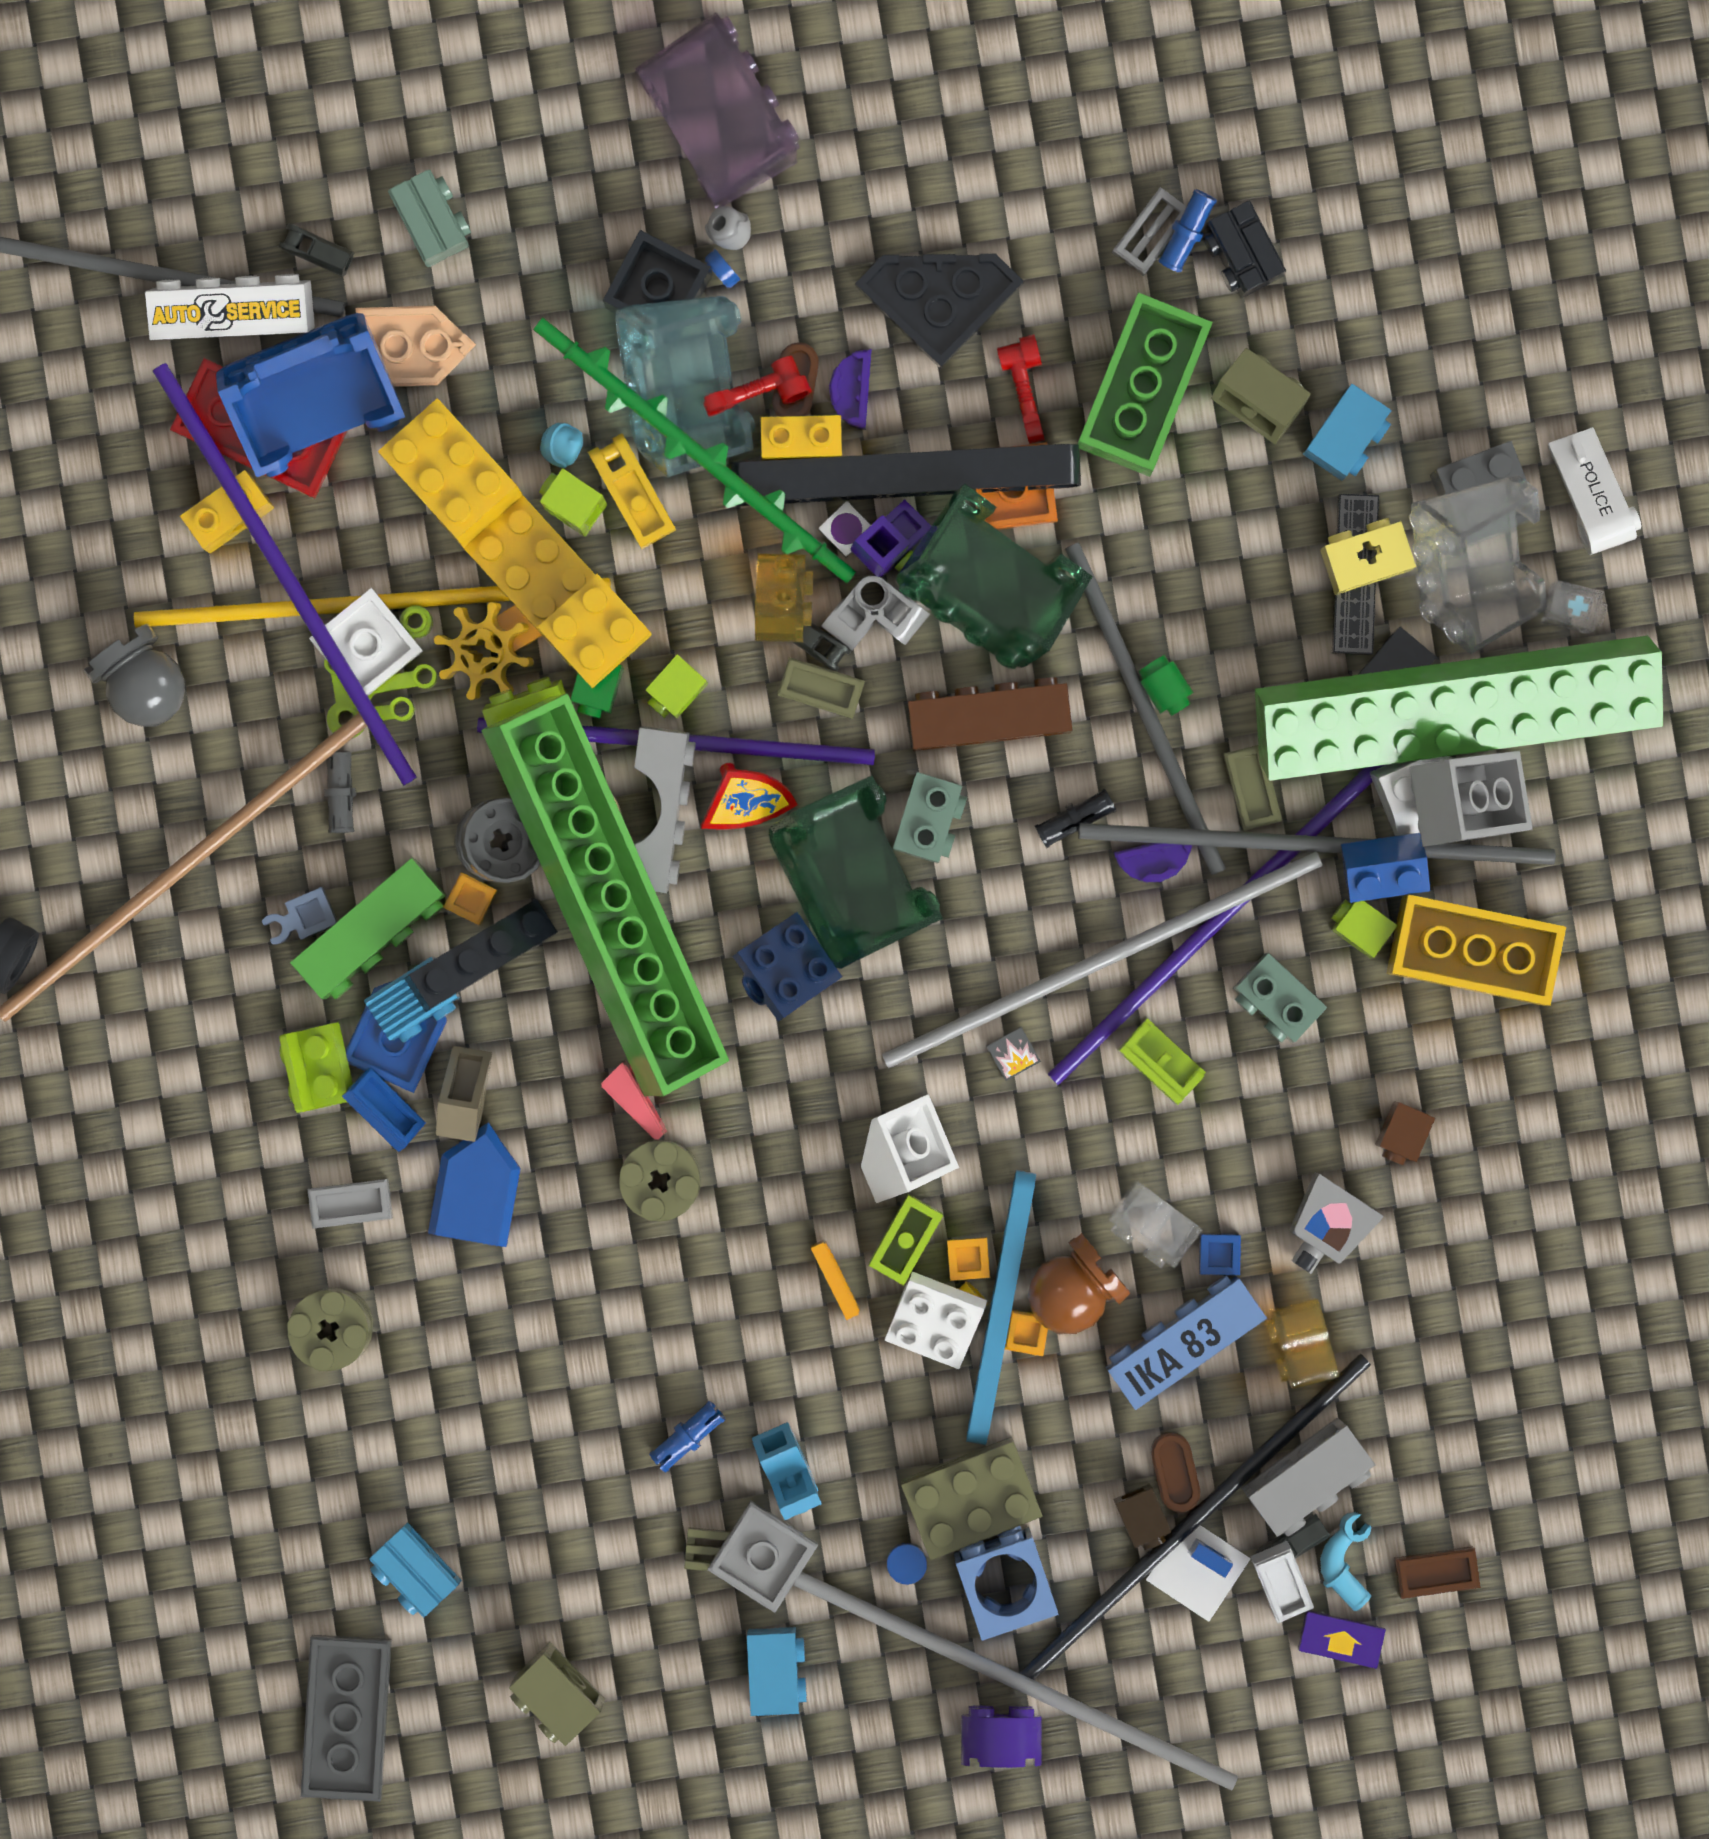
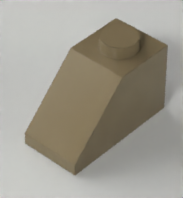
M458 1046L452 1047L438 1100L436 1136L476 1141L483 1113L492 1052Z

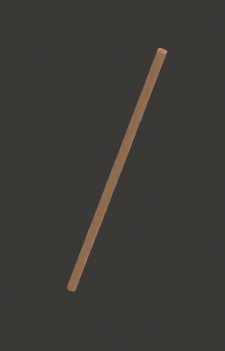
M358 712L0 1006V1018L4 1022L8 1021L367 727L360 713Z

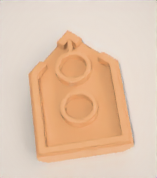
M436 306L356 308V313H363L365 315L394 387L438 386L476 346Z

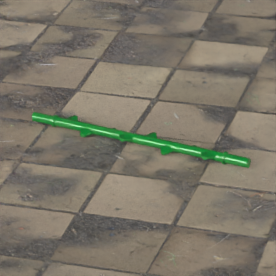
M541 318L533 330L564 355L563 358L565 360L567 358L607 389L605 409L609 413L629 407L666 437L664 457L670 460L687 454L725 485L723 505L725 507L731 508L746 502L783 532L781 551L787 555L804 549L812 556L811 559L813 561L815 559L818 560L846 584L852 579L856 573L852 567L829 550L825 542L821 543L783 512L785 493L778 490L765 496L760 494L726 466L728 446L726 444L720 443L705 449L666 417L668 403L666 396L662 394L646 401L608 370L609 349L602 347L587 353L578 346L579 343L577 341L574 343L545 318Z

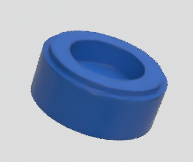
M716 249L705 257L704 261L707 265L711 266L712 271L727 288L733 287L741 280Z
M901 1543L895 1546L887 1558L888 1572L900 1584L909 1585L918 1582L924 1576L927 1569V1560L923 1550L912 1543Z

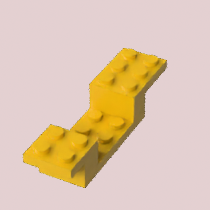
M438 398L378 450L382 458L431 510L442 526L591 688H594L652 635L598 574L595 575L532 506L514 481Z

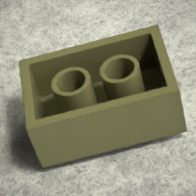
M1012 1436L901 1479L903 1492L930 1561L1043 1517Z

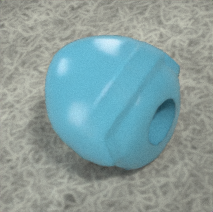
M555 423L543 433L540 444L542 456L549 463L559 468H566L572 465L583 446L582 432L569 424Z

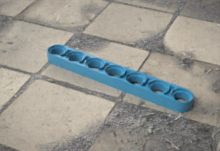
M1016 1170L966 1442L987 1444L1034 1193L1035 1173Z

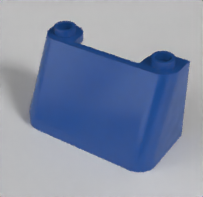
M363 313L345 316L226 365L216 373L218 394L256 477L265 474L267 477H273L285 472L289 468L287 463L293 458L292 453L366 423L368 428H377V431L383 432L397 426L400 423L399 420L405 417L400 400Z

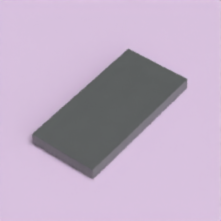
M311 1635L300 1797L377 1802L382 1800L392 1639Z

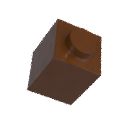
M1393 1101L1375 1143L1376 1146L1384 1149L1382 1157L1403 1166L1406 1159L1417 1162L1435 1118L1400 1102Z

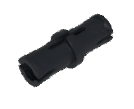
M1103 789L1101 792L1075 806L1072 803L1066 805L1065 811L1039 825H1035V828L1047 849L1050 845L1077 832L1079 823L1092 824L1111 813L1117 812L1106 789Z

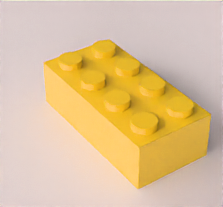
M1409 894L1402 896L1396 923L1398 926L1395 929L1386 974L1542 1006H1551L1566 931L1565 926Z

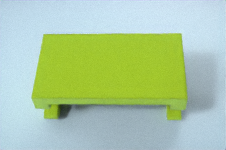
M1148 1018L1143 1021L1117 1050L1176 1105H1179L1206 1073Z

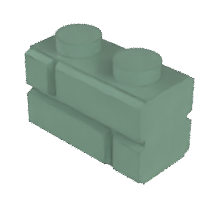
M426 170L410 180L389 189L388 193L426 267H431L469 247L465 236L470 234L471 231L461 211L453 215L447 203V200L453 198V195L443 176L435 179L431 170Z

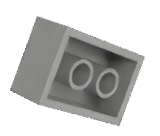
M1520 751L1448 759L1410 767L1411 788L1415 796L1418 830L1421 834L1423 847L1533 830Z
M1337 1417L1241 1488L1277 1537L1283 1532L1286 1536H1290L1305 1525L1304 1517L1313 1510L1317 1509L1319 1512H1322L1332 1506L1339 1499L1336 1495L1339 1491L1348 1485L1353 1489L1365 1482L1371 1476L1369 1470L1375 1464L1347 1425Z

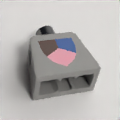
M1315 1172L1289 1230L1304 1241L1291 1261L1312 1274L1324 1254L1340 1264L1381 1221L1383 1215L1321 1174Z

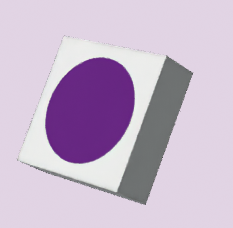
M846 501L818 530L847 558L852 553L850 548L855 539L871 525Z

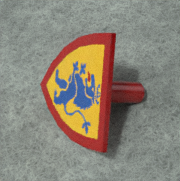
M725 763L719 769L722 780L700 826L701 829L723 830L758 825L779 817L796 807L798 803L790 790L777 779L760 772L737 770L733 763Z

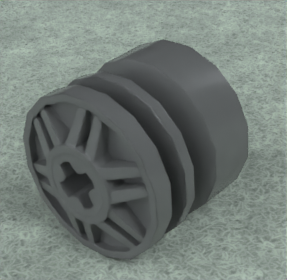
M500 798L479 802L465 812L457 825L454 843L458 858L468 872L481 880L510 883L525 879L538 869L540 865L539 859L512 799ZM493 831L497 834L506 835L507 840L502 842L503 850L499 847L490 846L489 841L494 839Z

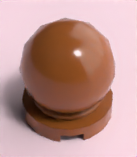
M1082 1233L1068 1242L1074 1250L1071 1252V1256H1056L1039 1267L1031 1279L1027 1295L1036 1321L1059 1335L1077 1334L1093 1327L1104 1314L1107 1299L1111 1300L1113 1297L1118 1304H1121L1131 1294L1112 1269L1106 1273L1102 1271L1096 1263L1101 1259L1098 1255L1099 1253Z

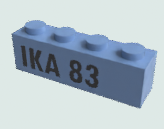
M1227 1275L1220 1278L1207 1288L1210 1295L1198 1303L1194 1298L1187 1301L1174 1311L1177 1318L1165 1326L1161 1321L1154 1324L1142 1333L1144 1341L1132 1349L1129 1344H1126L1109 1356L1112 1363L1106 1366V1369L1135 1410L1267 1319L1237 1276L1231 1280Z

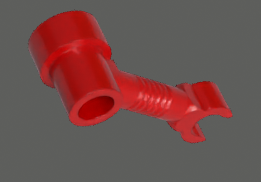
M1035 334L1020 337V342L997 348L1002 371L1011 370L1029 444L1045 440L1027 372L1029 368L1042 365Z
M786 356L771 364L773 373L753 380V382L750 381L749 383L742 384V386L713 392L704 397L703 405L708 417L732 408L735 404L746 401V399L774 389L778 391L783 404H790L805 398L812 392L806 376L800 374L793 356Z

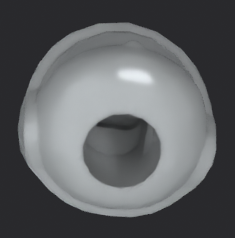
M721 206L715 209L705 225L706 233L713 243L727 250H740L747 244L751 235V223L747 214L741 213L729 206Z

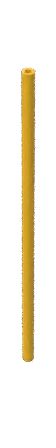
M602 578L611 588L610 578ZM498 586L377 594L389 610L404 609L414 605L431 607L511 601ZM361 596L309 600L318 615L341 613ZM292 601L134 612L135 628L145 624L155 627L300 616Z

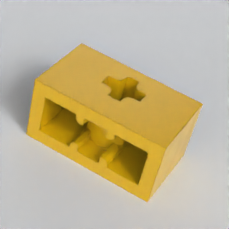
M841 415L761 417L762 461L842 456Z
M244 470L235 476L260 518L275 508L250 473ZM222 486L180 515L200 546L210 554L247 528Z

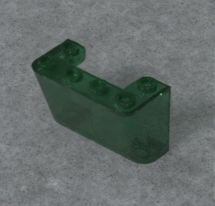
M964 484L954 492L897 575L896 581L900 586V592L904 596L921 602L931 610L933 616L939 621L953 625L963 632L967 641L976 646H982L995 655L996 660L1002 666L1009 669L1023 668L1050 651L1093 576L1063 554H1059L1047 564L1042 563L984 521L994 513L997 507ZM964 500L974 503L979 509L968 505ZM1060 569L1071 573L1074 578L1067 576Z

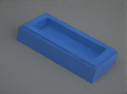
M370 1067L342 1095L398 1152L404 1149L426 1124Z

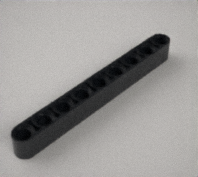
M1077 444L751 461L726 464L728 468L763 496L778 490L785 493L784 504L976 493V489H982V493L1024 491L1025 486H1028V490L1062 489L1081 486L1080 449ZM743 502V503L738 504V505H736V506H750V505H748L746 502Z

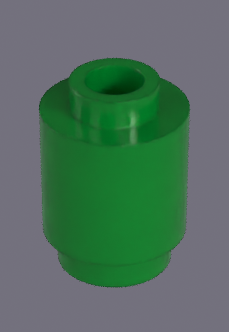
M1165 654L1138 671L1143 679L1140 682L1160 714L1167 710L1173 716L1191 704L1188 696L1194 693L1175 662H1169Z

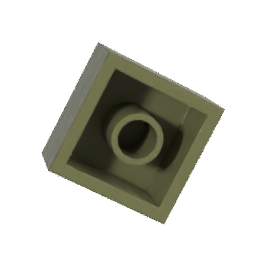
M551 1642L515 1675L509 1687L513 1692L510 1697L515 1705L525 1714L531 1711L541 1721L538 1726L543 1734L553 1743L559 1740L564 1746L568 1745L601 1712L605 1698Z

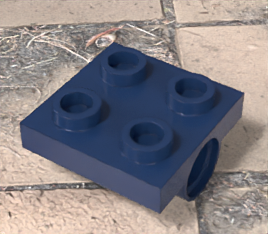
M798 912L732 956L745 974L742 977V984L747 995L758 1005L766 1004L778 1022L843 977Z

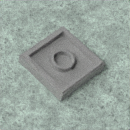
M750 1501L707 1570L775 1613L816 1550L818 1543L753 1501Z

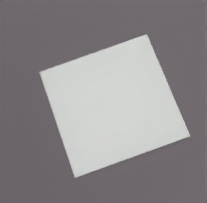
M1200 1525L1151 1571L1146 1580L1209 1622L1251 1558ZM1196 1538L1232 1561L1233 1567L1226 1578L1190 1556L1188 1551Z

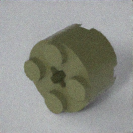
M652 1140L640 1145L624 1161L619 1177L620 1191L627 1206L640 1217L649 1221L672 1220L685 1213L696 1200L701 1186V1170L696 1158L685 1146L670 1140ZM654 1170H658L660 1174L669 1173L671 1177L667 1181L669 1189L664 1191L660 1186L652 1187L650 1182L654 1179V1174L652 1173Z
M341 1288L320 1289L305 1297L294 1308L287 1323L289 1343L295 1355L304 1364L315 1370L334 1371L342 1369L357 1360L367 1350L373 1332L371 1311L365 1301L356 1293ZM324 1320L329 1324L336 1322L339 1325V1328L335 1331L337 1339L332 1334L326 1336L323 1333V1329L326 1327Z

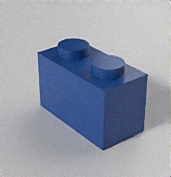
M1420 833L1341 844L1344 876L1350 903L1430 891L1427 855L1422 845Z

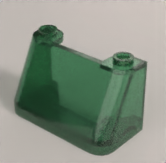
M873 775L792 812L769 828V839L772 848L820 945L838 969L853 964L943 919L939 911L938 899L931 891H927L923 887L911 888L877 818L883 815L887 799L884 790L880 785L876 784Z

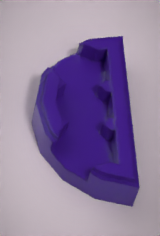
M872 349L856 351L843 359L833 370L829 384L831 404L837 415H841V419L850 426L866 430Z
M1150 843L1115 852L1113 855L1119 867L1131 878L1145 883L1162 882L1177 875L1188 860L1192 845Z

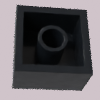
M640 230L609 287L603 303L609 311L676 345L713 276L711 266Z

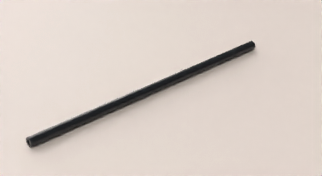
M1360 1353L1171 1530V1533L1165 1535L1166 1541L1149 1550L1019 1673L1033 1680L1042 1674L1371 1366L1369 1361Z

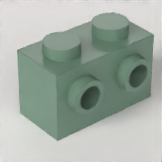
M916 772L893 850L937 864L941 856L949 858L955 839L954 834L948 833L953 818L961 819L967 800L966 796L960 795L962 786Z
M1264 953L1232 988L1239 994L1235 1001L1251 1016L1256 1011L1268 1021L1264 1028L1281 1043L1286 1038L1290 1042L1295 1043L1327 1009V1006L1269 953Z

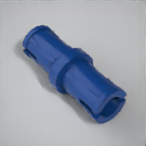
M1194 189L1181 219L1175 220L1172 226L1174 233L1162 257H1160L1159 263L1173 271L1182 272L1195 242H1200L1204 235L1201 230L1214 204L1217 203V199L1203 191Z
M708 1401L686 1423H678L674 1427L675 1432L654 1451L652 1450L649 1453L656 1465L661 1464L659 1467L665 1473L669 1471V1468L690 1450L696 1451L701 1446L700 1441L721 1422L723 1423L726 1420L719 1409H714L716 1407L714 1403Z

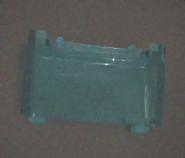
M724 296L637 304L618 309L615 314V322L625 384L646 401L662 394L668 398L666 417L705 449L724 443L728 446L727 458L753 450L752 434L755 433V423L749 411H744L738 404H735L732 408L720 414L708 417L703 405L705 396L713 392L733 388L726 337L735 335L737 325L741 323V316L737 305ZM628 407L632 434L639 452L665 476L670 477L701 467L687 454L670 460L664 457L666 437Z

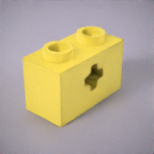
M1389 518L1366 525L1368 532L1357 536H1352L1351 530L1328 537L1329 545L1324 546L1320 551L1335 595L1409 572L1416 567L1401 521L1390 524ZM1363 545H1365L1367 550H1375L1376 556L1371 559V564L1368 563L1367 559L1359 560L1357 554L1363 550Z

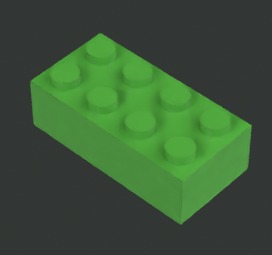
M1138 292L1078 441L1079 449L1150 477L1213 322Z

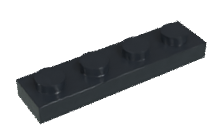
M535 899L410 973L404 979L425 1012H428L553 937L558 931L538 900Z

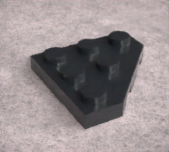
M996 253L979 255L923 254V256L882 255L855 283V286L941 369L1024 284V281Z

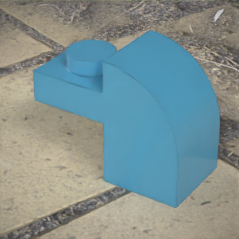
M788 1422L752 1438L758 1459L772 1486L784 1520L805 1513L809 1509L822 1504L812 1472Z

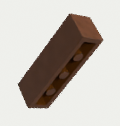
M1057 677L1036 679L1034 680V687L1018 689V682L995 684L994 692L979 693L978 686L954 689L955 696L939 698V691L916 693L915 701H908L913 751L1069 734L1073 729L1067 683L1058 684Z

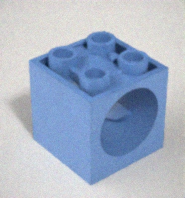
M1021 1526L998 1534L999 1538L987 1542L982 1540L954 1552L956 1566L982 1641L1059 1615L1029 1527L1021 1529ZM1008 1554L1009 1557L1015 1560H1025L1034 1572L1033 1582L1027 1585L1022 1595L1023 1597L1011 1604H1000L988 1596L984 1598L975 1587L976 1576H981L986 1561L997 1555Z

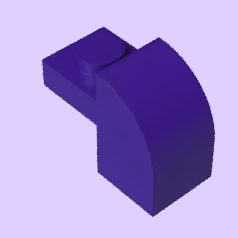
M904 499L886 517L884 515L880 516L855 539L850 551L875 576L881 578L901 561L902 557L919 543L933 527Z

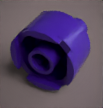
M969 1706V1714L961 1715V1765L970 1766V1758L978 1759L979 1767H1026V1759H1033L1034 1766H1041L1042 1716L1034 1714L1033 1706H1009V1713H994L993 1706Z

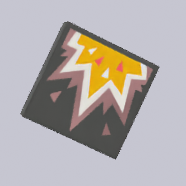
M1022 1027L986 1046L1005 1081L1041 1062Z

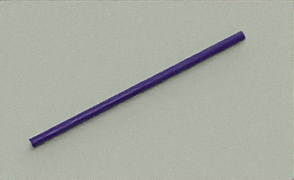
M479 717L477 733H482L481 730L488 726L485 718ZM582 725L589 742L637 746L639 730ZM689 734V742H696L695 751L874 765L875 749Z

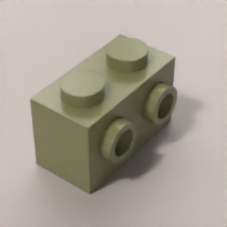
M1245 348L1221 378L1211 399L1276 445L1301 413L1311 393L1305 390L1299 381L1285 376L1274 368L1264 356L1255 354L1248 348Z

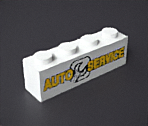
M299 274L275 275V282L260 283L259 276L236 277V284L220 285V278L196 279V286H181L180 280L156 281L157 288H152L145 292L149 339L307 333L315 328L311 280L299 281Z

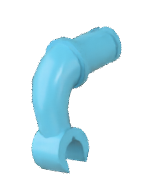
M1356 1512L1347 1513L1342 1517L1339 1525L1340 1530L1325 1544L1320 1558L1324 1586L1326 1588L1332 1587L1354 1611L1362 1608L1371 1598V1594L1349 1572L1350 1566L1347 1562H1344V1555L1353 1541L1360 1542L1367 1539L1371 1532V1526L1366 1523L1359 1531L1353 1532L1352 1523L1361 1516Z

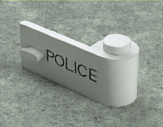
M1592 427L1548 443V448L1577 512L1578 532L1587 553L1592 555L1635 540L1637 538L1636 531L1641 529L1639 515L1634 507L1628 508L1594 428Z

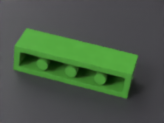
M411 858L290 963L321 999H327L332 996L336 1000L354 985L349 979L362 969L366 974L384 959L380 953L391 943L398 947L414 933L410 927L421 917L428 921L444 907L440 901L447 895L416 859Z

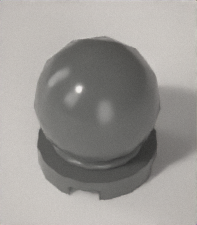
M145 624L134 630L137 637L123 645L118 639L89 662L91 666H88L83 671L92 683L106 682L107 700L112 710L124 721L140 727H156L169 721L181 707L184 701L186 681L179 665L167 653L153 650V644L157 641L158 636L149 624Z

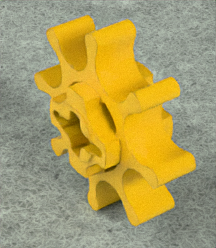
M498 602L488 603L487 616L483 622L478 624L470 619L467 608H455L454 615L462 624L460 635L455 639H450L445 635H437L434 638L435 644L447 645L452 648L455 654L453 665L448 669L441 670L439 672L440 678L451 679L459 671L466 673L471 681L469 691L466 694L469 700H477L481 697V685L489 678L498 684L500 692L510 689L514 692L513 686L506 679L507 668L513 663L520 664L523 667H531L534 664L533 658L520 657L513 649L515 637L518 634L527 632L529 629L528 624L517 623L511 630H503L497 621L498 613L501 610V604ZM485 645L486 649L498 653V656L483 657V654L477 652V650L470 649V646ZM498 664V666L491 671L492 667Z

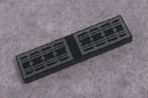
M1338 495L1336 534L1351 530L1352 536H1357L1368 532L1366 525L1378 521L1379 495ZM1363 545V550L1357 555L1359 560L1367 559L1368 563L1371 564V559L1376 556L1375 550H1367L1365 545ZM1376 582L1338 595L1334 594L1332 654L1373 655Z

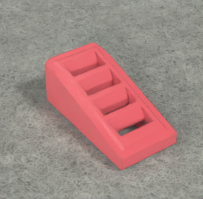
M626 1060L623 1061L601 1083V1087L654 1140H659L667 1132L665 1125L649 1097L643 1095L630 1064Z

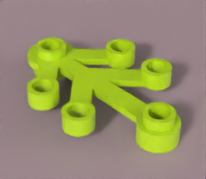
M414 605L402 612L400 623L413 639L423 638L432 630L433 618L425 608ZM413 614H419L423 619L422 625L416 629L411 628L408 624V620ZM325 659L324 666L331 673L336 701L328 711L327 724L330 731L334 733L342 726L339 719L343 712L349 711L354 717L358 710L334 670L331 669L329 662ZM422 664L417 666L414 671L394 674L368 697L371 700L378 693L412 687L432 688L438 679L437 672L430 665ZM424 669H428L432 673V680L427 684H421L418 680L419 672ZM405 697L395 698L390 705L375 706L383 721L392 719L401 722L408 721L415 712L414 704ZM400 702H406L409 705V712L403 717L397 716L395 713V707ZM364 729L353 738L359 736L364 731Z

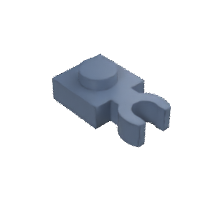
M323 887L285 902L289 914L285 916L270 914L262 920L263 925L278 922L282 926L281 934L270 939L271 944L286 942L291 936V932L295 930L300 940H303L331 928L338 922Z

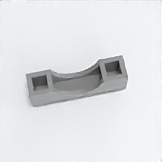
M642 726L639 728L634 768L647 775L655 784L661 799V814L652 833L644 839L633 843L655 892L667 893L670 884L677 885L680 861L673 860L675 844L682 845L685 821H678L680 805H688L690 782L683 781L685 765L693 766L696 742H689L690 732Z

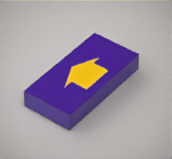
M1306 1611L1298 1650L1377 1669L1386 1629L1314 1611Z

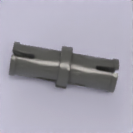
M335 752L326 759L327 789H324V797H328V833L354 832L352 806L353 797L356 796V788H352L351 752Z

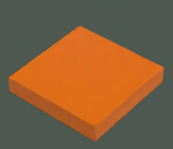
M1043 442V443L1028 444V445H1021V446L1048 445V443H1047V442ZM1025 486L1024 491L982 493V489H976V493H973L979 532L1058 522L1054 489L1028 490V486Z

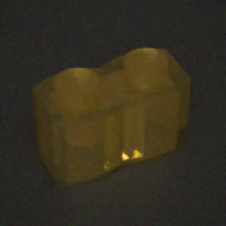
M1317 1298L1269 1310L1271 1319L1264 1322L1270 1343L1278 1342L1282 1358L1275 1359L1281 1383L1288 1381L1290 1388L1295 1389L1339 1377L1324 1317Z

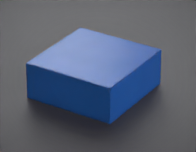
M1200 1234L1199 1274L1240 1275L1241 1235Z
M1197 1538L1188 1551L1192 1558L1226 1578L1233 1567V1563L1229 1558Z

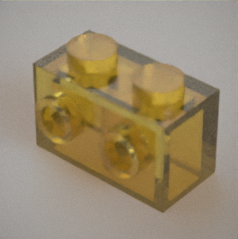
M758 553L755 641L803 642L804 626H812V602H805V595H813V571H806V555Z

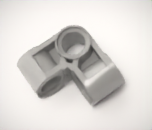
M868 576L858 582L846 599L843 598L821 627L853 651L873 626V621L876 619L881 627L906 645L930 614L905 593H900L884 579L877 576ZM869 582H877L884 589V598L877 605H869L862 599L861 590Z

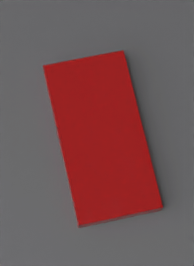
M204 358L186 396L220 453L252 469L218 394L216 373L223 367ZM177 413L170 430L195 442ZM347 431L292 453L293 458L287 463L289 468L285 472L269 478L315 499Z

